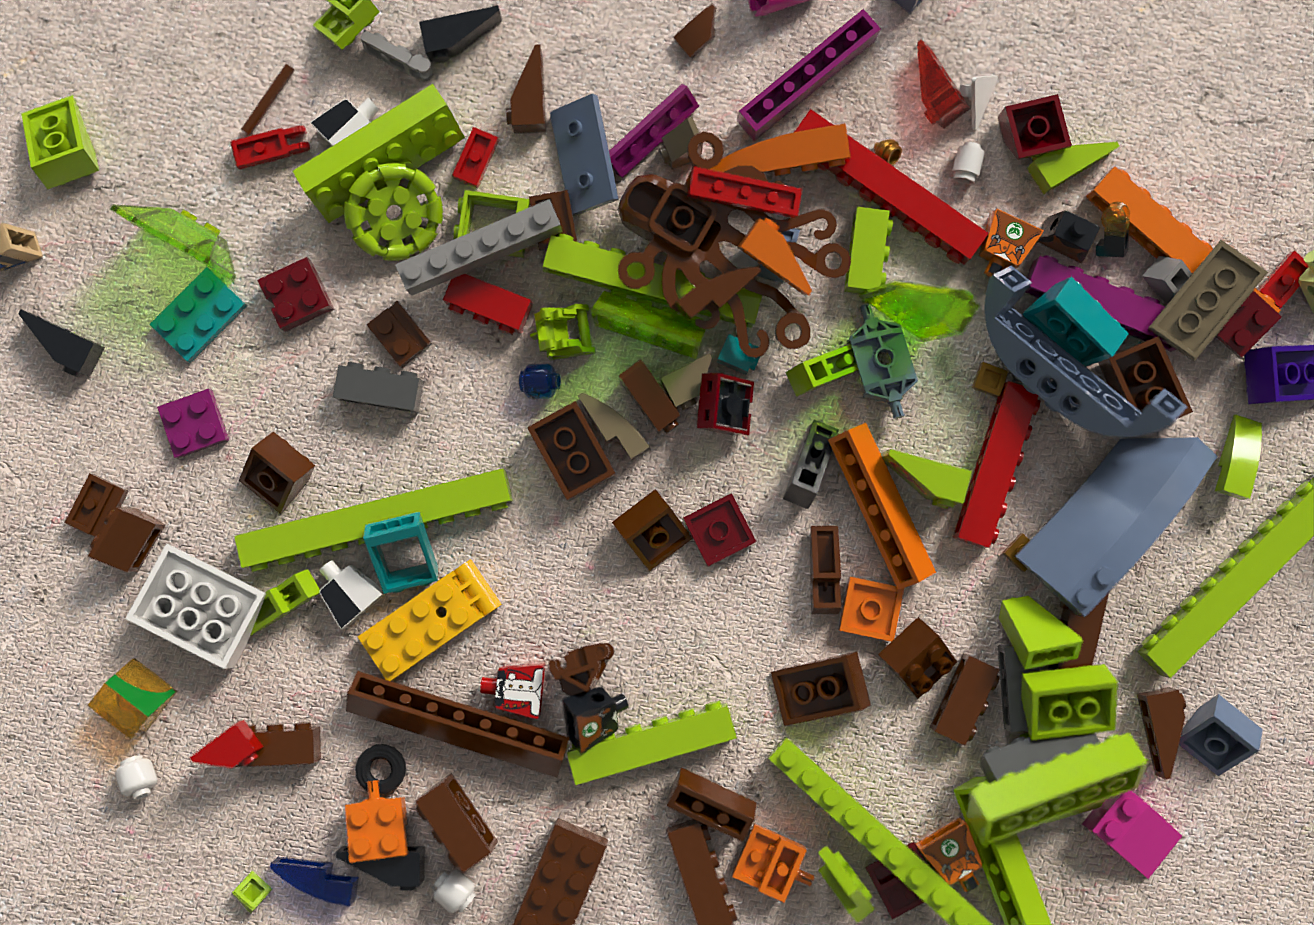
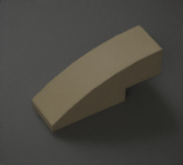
M581 393L578 395L608 444L617 438L631 460H634L650 449L641 434L613 408L587 394Z

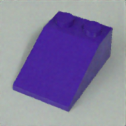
M1314 345L1270 346L1250 349L1244 355L1248 405L1314 400Z

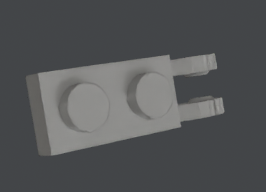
M364 30L360 39L365 52L408 75L421 79V81L428 82L432 78L431 62L423 55L412 56L407 48L401 45L396 47L389 43L383 35L376 32L372 34Z

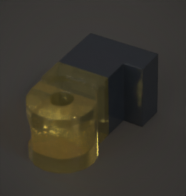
M1113 202L1101 216V223L1105 228L1104 239H1100L1096 245V256L1124 257L1128 251L1130 211L1126 204Z

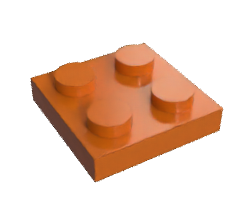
M849 576L838 630L892 642L895 638L904 588L898 590L893 585Z

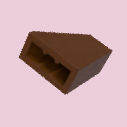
M641 359L618 375L621 385L658 434L662 431L668 434L679 425L677 420L680 419L681 415Z

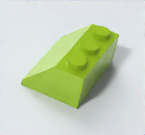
M1101 664L1023 673L1021 698L1031 740L1115 731L1118 682L1107 666Z

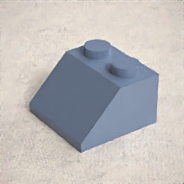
M1218 694L1200 706L1182 729L1179 745L1213 773L1220 776L1259 752L1263 729Z

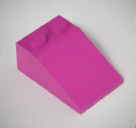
M1133 791L1105 800L1102 806L1092 810L1082 823L1084 827L1147 879L1151 877L1182 837L1175 828Z

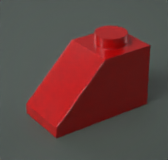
M242 720L232 725L189 758L194 763L228 768L242 764L245 767L258 758L256 752L263 748V745L245 720Z

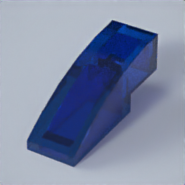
M279 856L270 863V869L280 878L314 898L349 907L356 900L359 877L332 874L333 863Z

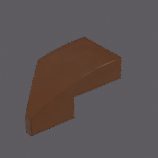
M714 4L709 5L673 37L692 59L712 40V37H715L714 20L717 8Z

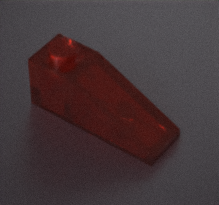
M921 39L917 42L921 98L922 103L927 109L924 114L932 125L937 123L945 129L971 108L931 47Z

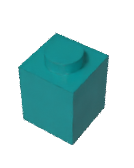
M728 334L717 363L747 375L749 369L755 370L760 357L747 356L741 350L738 338ZM749 343L751 348H758V346Z

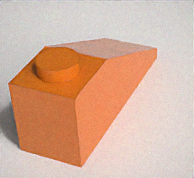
M765 218L764 221L757 219L737 248L801 294L810 295L812 289L783 234L777 231L779 226L768 218Z

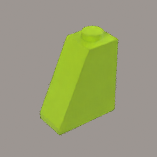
M1030 596L1012 597L1002 601L999 620L1024 669L1078 659L1083 642L1081 637Z

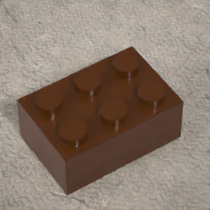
M1159 336L1098 362L1107 384L1139 411L1142 412L1166 389L1187 406L1178 418L1193 412Z
M576 401L527 427L567 501L575 499L616 476Z
M452 773L426 790L415 801L417 804L415 808L419 817L423 821L427 820L433 828L431 832L434 839L439 845L444 844L449 852L447 854L449 861L454 868H460L462 873L490 855L498 843V840Z

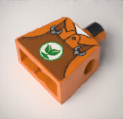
M996 208L988 218L985 231L989 234L982 242L979 256L989 261L984 271L985 275L991 277L993 274L1009 266L1017 269L1044 230Z
M960 817L915 843L920 852L947 884L951 885L959 881L965 892H969L979 885L973 871L982 866V861L969 827Z

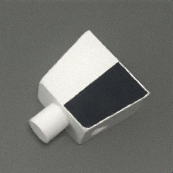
M369 98L358 108L348 99H343L315 118L310 124L333 146L369 124V120L379 109Z
M331 560L319 570L328 581L319 590V593L341 629L351 626L387 595V593H383L380 586L354 565H349L341 571L334 561Z

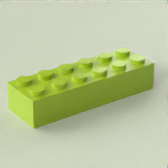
M431 84L292 172L305 194L326 221L330 223L344 214L345 201H348L351 194L349 189L365 171L371 172L378 168L377 165L386 163L405 164L406 168L417 169L465 139V136L448 105L435 86ZM384 179L374 182L376 189L385 185ZM361 197L359 204L363 203L369 198Z
M1130 733L1121 736L1114 734L1106 738L1102 743L1084 745L1077 752L1069 755L1066 753L1059 754L1050 762L1042 765L1041 763L1032 764L1025 771L1017 774L1013 772L1007 773L998 781L990 784L988 782L978 784L971 790L967 818L982 846L1137 789L1148 761Z

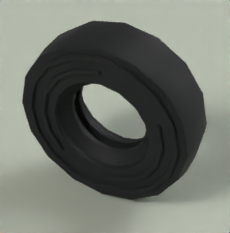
M376 744L367 748L359 756L355 766L356 778L359 785L368 792L367 781L378 780L371 774V764L376 759H384L389 762L391 773L388 778L379 780V795L388 794L403 782L406 764L402 754L395 747L387 744Z

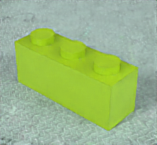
M857 207L854 211L849 245L851 265L846 273L844 292L876 296L880 289H884L886 273L882 272L883 262L888 261L890 247L885 246L886 237L891 235L893 220L889 219L890 211Z

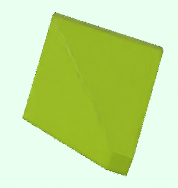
M251 871L232 894L252 914L272 891V888L256 873Z

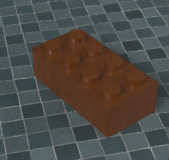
M557 818L513 925H575L607 848L608 839Z

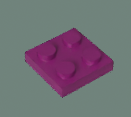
M208 388L157 407L174 458H181L229 440L212 389Z

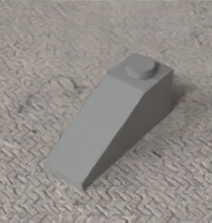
M1159 256L1142 277L1155 294L1168 304L1192 273L1183 260Z

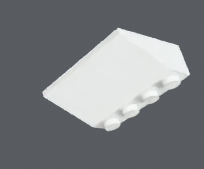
M166 544L125 619L223 669H231L235 667L248 643L266 593Z

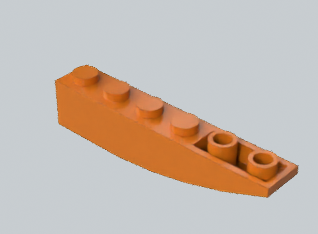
M846 124L793 132L763 140L722 158L718 165L709 170L725 172L736 166H753L762 173L774 172L775 176L791 174L790 169L801 167L802 172L817 170L818 164L829 163V167L845 165V160L851 159Z

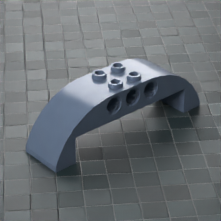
M1013 266L993 274L989 279L984 310L986 327L991 343L1008 370L1023 382V386L1027 391L1040 396L1050 410L1059 412L1071 422L1092 432L1107 436L1133 437L1158 432L1169 427L1187 408L1180 400L1164 389L1142 412L1139 411L1013 308L1032 284L1029 279Z

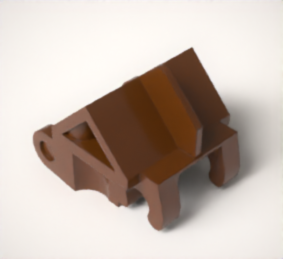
M609 643L583 646L568 651V655L564 656L566 661L565 669L562 667L560 660H550L548 662L549 669L555 681L559 680L562 692L572 696L584 691L588 692L596 687L606 668L605 660L611 659L615 650Z

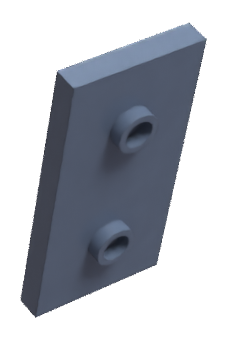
M590 94L550 111L565 190H568L572 216L580 215L619 200L598 95Z

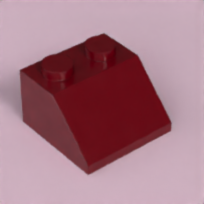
M1058 94L1005 106L997 117L1003 141L1017 160L1071 148L1072 146Z

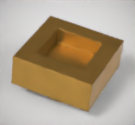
M982 362L977 371L972 389L999 397L1009 371Z
M1020 533L1002 552L1021 572H1025L1027 568L1015 555L1030 541L1023 533Z

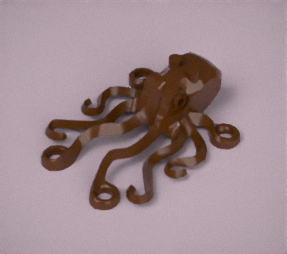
M703 131L691 138L687 152L692 166L711 169L720 163L724 152L723 143L718 136ZM701 143H708L713 147L712 158L703 159L700 157L697 151ZM736 166L723 172L768 182L764 173L753 166ZM691 171L684 185L674 183L654 174L637 176L626 188L617 210L622 224L636 235L650 241L643 253L631 252L621 259L618 266V276L621 282L630 289L644 287L654 277L655 256L660 252L667 253L662 272L663 295L669 307L679 312L673 306L679 300L675 288V274L678 268L682 270L688 281L695 287L709 280L700 272L699 266L702 261L710 262L722 274L738 270L723 255L719 247V242L723 241L738 247L745 237V234L732 227L728 222V216L732 210L745 212L754 222L757 219L764 221L765 218H768L779 226L778 232H785L820 218L826 219L828 223L827 228L823 231H814V236L818 240L830 238L835 233L837 227L836 219L831 212L817 209L798 215L796 218L777 220L761 211L687 197ZM779 180L775 182L777 184L785 185L783 182ZM787 241L794 256L826 277L838 278L844 276L849 271L851 257L848 250L839 244L828 243L814 254L798 243ZM836 253L839 255L841 261L837 269L833 270L827 267L825 258L828 254ZM632 263L642 264L644 267L643 277L639 279L629 277L627 273L628 266ZM752 279L743 287L754 293L771 298L786 312L775 327V337L781 346L794 350L808 343L811 330L807 319L796 310L778 289L758 282L755 279ZM735 294L727 303L733 313L740 348L749 357L757 358L763 356L770 344L768 334L764 330H758L757 337L760 339V346L758 348H751L749 346L743 305L739 296ZM708 303L701 311L709 310L711 319L708 321H703L700 318L695 320V325L702 329H711L720 321L719 310L715 311ZM792 323H795L800 329V336L796 340H789L785 336L786 327Z

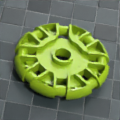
M401 163L377 165V169L371 172L365 171L349 189L351 194L344 205L345 224L347 229H350L353 234V241L367 254L373 257L375 255L381 256L383 260L387 261L406 260L410 258V255L418 251L422 253L437 237L438 233L436 230L438 225L442 224L443 219L442 200L440 196H437L434 190L436 186L432 180L422 171L416 168L414 170L406 168V165ZM402 178L409 180L407 188L399 185ZM384 179L385 185L376 189L374 182ZM425 194L427 200L420 203L417 196ZM361 197L369 198L367 207L359 205ZM391 205H398L401 208L400 215L395 219L388 218L386 215V211ZM421 217L429 219L426 228L420 226L422 223ZM367 220L371 227L363 231L361 224ZM411 235L413 242L404 246L401 239ZM380 236L388 240L386 246L378 244Z

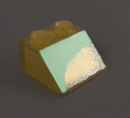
M133 658L103 684L87 706L132 740L143 736L177 693V690L136 658Z

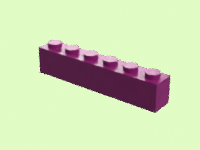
M862 9L740 109L737 117L739 125L755 141L876 41L881 28Z
M1039 256L1032 262L1026 277L1032 284L1025 293L1040 298L1053 285L1072 277L1129 333L1128 335L1145 342L1158 337L1148 328L1165 308V306L1160 305L1159 300L1148 296L1144 298L1134 294L1135 291L1125 286L1116 287L1111 285L1109 280L1104 277H1092L1084 274V270L1079 267L1062 265L1058 263V259L1052 256ZM1160 338L1165 350L1170 352L1176 350Z

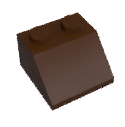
M272 432L251 448L239 481L281 514L307 484L315 465L286 440Z
M656 489L612 522L649 572L693 539Z

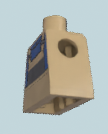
M6 223L0 224V271H5L43 257L35 232Z

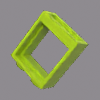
M465 190L464 197L459 198L458 214H461L460 223L454 227L453 238L456 239L470 233L474 205L516 210V213L531 207L530 200ZM525 248L507 256L524 258Z

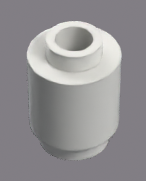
M965 142L964 145L958 147L952 170L954 181L972 185L975 183V179L979 178L985 151L980 148L981 145L974 142Z

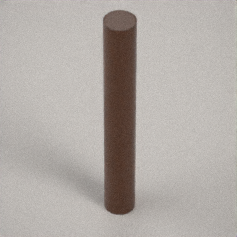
M288 64L283 66L242 126L241 130L249 136L252 134L295 71Z

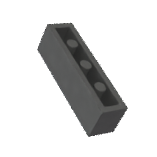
M1095 733L1031 740L1030 737L1026 739L1025 737H1018L1011 741L1010 745L1002 748L994 746L986 750L980 767L990 784L998 781L1007 773L1013 772L1017 774L1025 771L1032 764L1041 763L1042 765L1052 761L1059 754L1066 753L1069 755L1077 752L1084 745H1096L1101 742Z

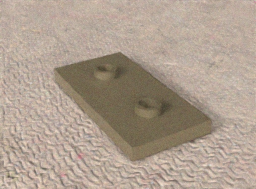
M1220 240L1149 326L1148 330L1194 362L1266 276L1268 271L1223 240Z

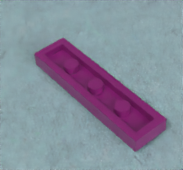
M681 84L609 150L612 168L618 176L623 178L662 142L663 136L680 125L700 107L688 86Z

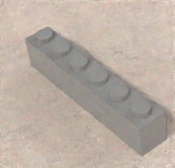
M549 199L397 263L395 266L406 291L413 296L563 231Z

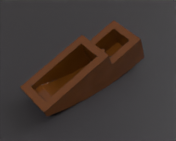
M758 266L742 268L709 279L690 290L676 301L673 306L687 321L692 319L708 303L717 311L761 272V269Z
M811 526V614H839L841 610L838 526Z

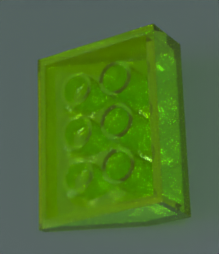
M896 280L861 292L859 298L895 323L900 324L901 327L923 342L963 334L981 306L974 301V296L964 289L958 290Z
M614 289L611 292L603 291L593 305L591 314L596 327L697 360L707 330L695 325V320L700 317L694 316L687 321L683 316L677 315L678 312L670 307L663 306L661 310L652 307V302L637 298L634 301L626 298L627 294Z

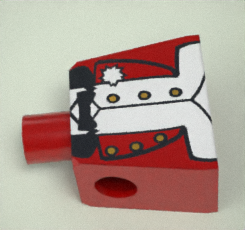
M546 664L501 666L498 669L497 678L482 677L480 694L496 695L495 708L538 719L541 716Z

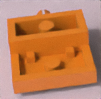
M379 780L367 781L368 799L360 803L345 805L349 863L408 855L405 797L391 799L380 797Z
M753 823L732 872V877L758 888L759 892L784 903L795 880L811 886V881L814 880V875L800 870V865L807 851L804 845Z

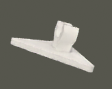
M995 75L973 77L971 84H960L959 95L971 97L972 129L977 130L997 83L998 77Z

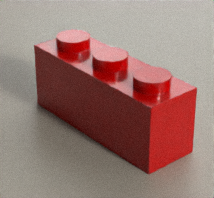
M467 274L451 279L443 297V301L449 306V311L462 316L464 312L474 315L473 320L484 325H488L489 322L499 325L498 330L509 335H513L514 332L522 334L533 307L531 299Z

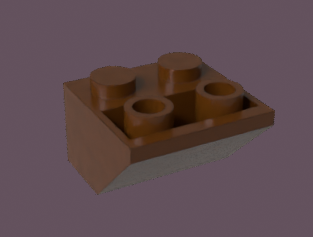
M116 507L115 510H112L105 519L106 525L101 534H98L90 544L91 551L88 557L125 572H138L164 529L165 524L139 509Z
M919 617L878 654L887 667L917 699L930 691L932 686L943 675L949 673L957 663V660L941 637Z

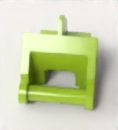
M573 304L565 308H540V311L534 314L537 332L530 334V337L533 340H538L540 352H546L547 358L550 361L596 353L595 347H592L587 316V311H589L588 304ZM575 315H577L580 341L579 339H569L567 321L576 318Z

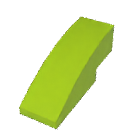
M1236 414L1233 415L1218 464L1222 468L1215 488L1216 492L1240 500L1250 499L1260 458L1261 422Z
M308 569L292 575L277 587L265 592L266 596L250 636L273 624L320 594V589Z

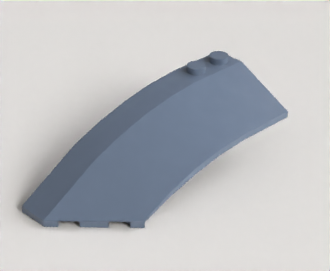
M1198 437L1119 439L1117 444L1085 482L1015 557L1075 615L1085 617L1163 533L1192 496L1218 456Z

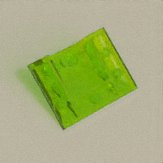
M112 204L110 207L111 211L143 231L178 248L232 281L235 280L236 275L227 241L219 236L221 230L207 222L204 226L196 222L198 218L184 209L179 213L172 208Z

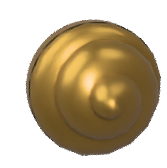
M888 139L874 144L875 154L892 166L900 159L902 148L897 141Z

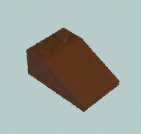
M857 651L771 672L784 726L857 712L871 706Z

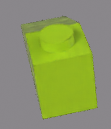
M1118 142L1072 145L1071 148L1031 157L1033 162L1026 169L1042 194L1045 195L1112 154L1119 147Z
M851 344L804 361L785 373L796 397L853 374L858 371Z

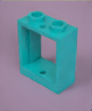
M420 512L365 525L364 542L384 594L398 593L407 588L419 585L427 586L432 582L438 581V565ZM417 536L426 563L390 572L380 545Z

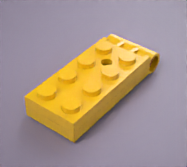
M470 559L360 634L358 639L384 678L388 681H393L502 604ZM440 607H444L446 609L447 613L445 617L440 616Z

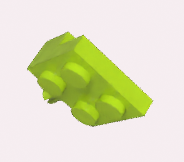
M326 0L331 7L313 26L319 33L343 50L346 46L353 43L355 37L365 27L374 21V17L380 11L371 0Z
M825 846L818 854L826 864L818 869V871L847 912L859 923L875 910L869 901L873 896L859 880L855 871L839 851L833 854Z

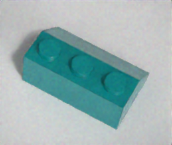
M1072 277L1053 285L1022 314L1085 367L1113 357L1129 334Z

